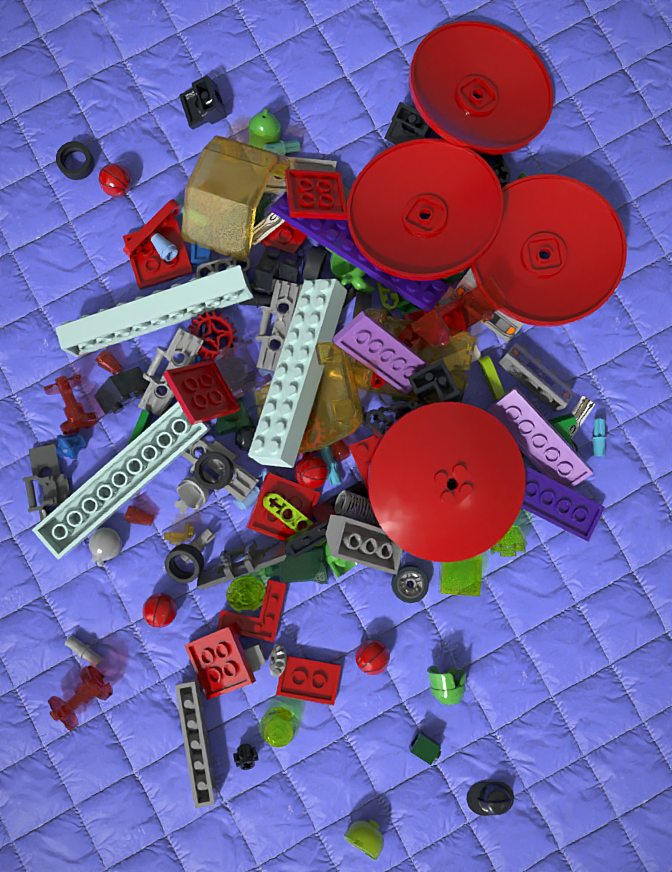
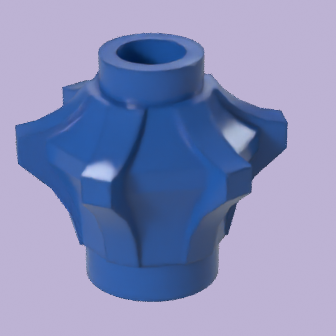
M78 432L71 435L59 434L57 436L58 447L55 448V451L61 458L69 457L75 461L78 458L79 451L86 443Z

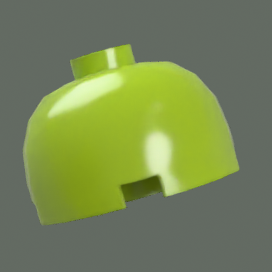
M371 819L368 822L364 820L355 821L344 834V838L350 844L363 851L365 855L377 861L384 847L383 834L378 830L380 826Z

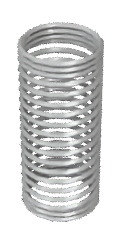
M343 490L338 495L335 503L336 514L381 528L379 523L377 524V520L374 523L376 518L375 516L373 517V511L371 513L372 508L369 504V499Z

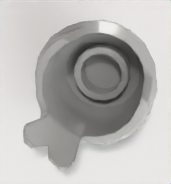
M195 477L185 478L177 486V492L181 500L174 502L176 508H180L181 514H184L188 507L195 510L200 509L209 499V489L200 485Z
M104 527L96 530L89 539V548L92 553L91 562H97L98 566L101 567L105 565V560H110L119 555L122 549V540L117 531Z

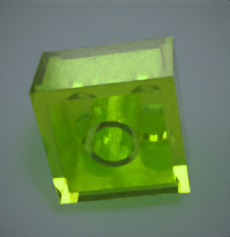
M475 556L457 562H440L438 592L450 595L481 596L482 556Z

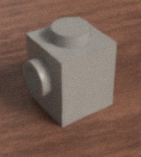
M260 642L243 649L253 673L260 670L261 665L266 664L267 658Z

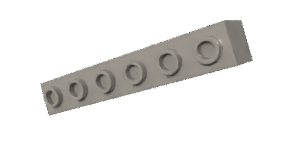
M198 678L182 680L175 685L194 808L215 805L218 794Z

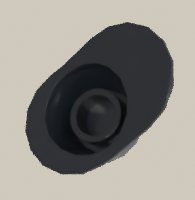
M481 782L470 787L467 792L466 801L471 811L477 815H502L511 809L514 803V794L509 785L504 782Z

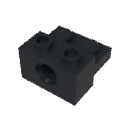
M208 75L191 83L193 88L179 95L188 125L192 130L207 122L212 125L227 117L218 86Z
M399 102L384 139L395 145L415 139L428 138L432 128L425 122L418 110Z

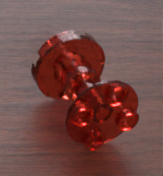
M80 374L68 379L66 376H61L55 379L56 383L43 388L47 395L61 393L66 405L63 411L67 418L59 426L63 435L80 432L79 429L84 427L88 429L99 422L97 413H86L82 403L77 402L72 389L83 381Z
M86 665L79 671L83 682L74 689L75 694L67 702L57 696H52L48 700V704L52 709L49 712L50 716L55 721L60 720L69 731H73L79 725L74 710L82 703L88 704L95 697L106 701L113 694L110 683L105 684L102 680L105 676L92 665L88 667Z

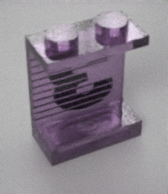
M243 339L233 344V348L226 346L218 351L219 355L213 358L235 399L266 385L273 379L270 373L263 377L261 376L246 347L253 343L252 339L246 342Z

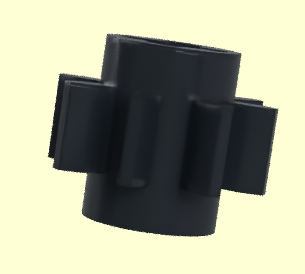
M250 744L240 745L237 748V753H233L236 767L240 766L242 770L252 769L255 766V761L259 760L256 747H251Z

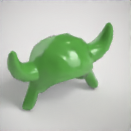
M325 247V249L333 254L331 258L333 276L342 285L352 283L355 289L366 293L375 290L374 287L368 285L363 280L364 271Z

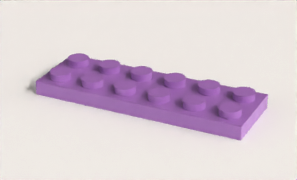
M364 311L360 312L332 338L336 345L405 395L413 389L407 377L430 366L427 361Z
M516 386L485 410L507 428L522 453L544 476L571 489L593 474V469Z

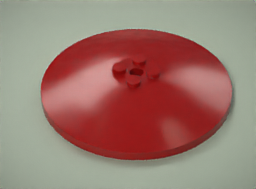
M479 21L449 23L429 33L418 45L409 68V87L413 102L425 122L450 143L465 146L480 154H506L529 145L539 136L549 121L554 98L552 83L544 64L528 44L501 27ZM473 94H475V95L478 94V95L480 96V98L478 99V98L474 97Z
M415 139L397 144L381 152L358 174L348 197V226L352 239L361 254L383 272L408 280L427 281L441 279L459 273L473 265L491 247L502 223L503 193L498 177L493 169L473 150L442 139ZM424 213L430 215L428 219L420 218V216Z
M532 175L515 180L502 187L504 207L498 235L488 251L470 266L475 282L485 298L506 316L521 323L539 327L568 325L580 321L597 311L618 287L626 266V236L614 208L599 192L589 185L562 175ZM546 251L549 254V258H540L539 252Z
M437 402L423 405L409 411L396 420L386 430L375 447L367 479L372 511L386 535L406 552L434 562H457L470 559L484 553L498 543L512 527L519 514L526 485L522 455L516 441L507 428L486 411L458 402ZM450 478L456 480V486L453 489H448L447 481Z

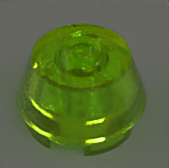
M512 525L505 536L490 548V553L492 555L495 552L500 553V557L517 556L516 552L519 551L526 553V545L528 543L521 528Z
M249 573L230 582L226 591V598L230 606L238 612L250 609L255 611L262 605L266 591L263 583L255 575Z
M275 707L263 715L259 724V730L265 742L273 747L280 748L290 744L296 738L299 731V723L296 716L290 710L283 707Z

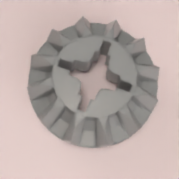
M276 644L272 648V653H270L269 669L273 677H279L286 666L287 655L284 646L281 644Z

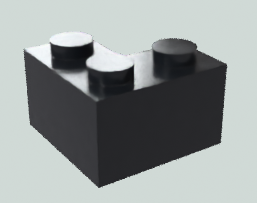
M268 245L255 268L254 286L272 292L276 280L297 284L302 274L304 257Z
M443 359L407 377L419 400L436 391L442 402H458L463 399Z
M140 367L110 376L96 392L94 398L105 415L112 412L117 414L133 398H142L150 382L143 377L144 373Z

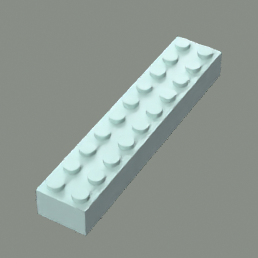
M231 265L224 271L210 272L206 277L193 278L188 283L175 284L167 290H157L152 293L153 295L147 297L139 296L132 302H122L114 308L101 309L93 315H83L79 320L65 321L61 326L55 327L61 349L75 357H79L195 318L198 314L203 315L205 311L210 313L254 298L248 278L240 265Z
M337 279L304 280L248 456L262 465L294 467L347 294V290Z
M177 402L34 527L32 531L58 560L65 557L211 428L205 421L191 425L179 402Z

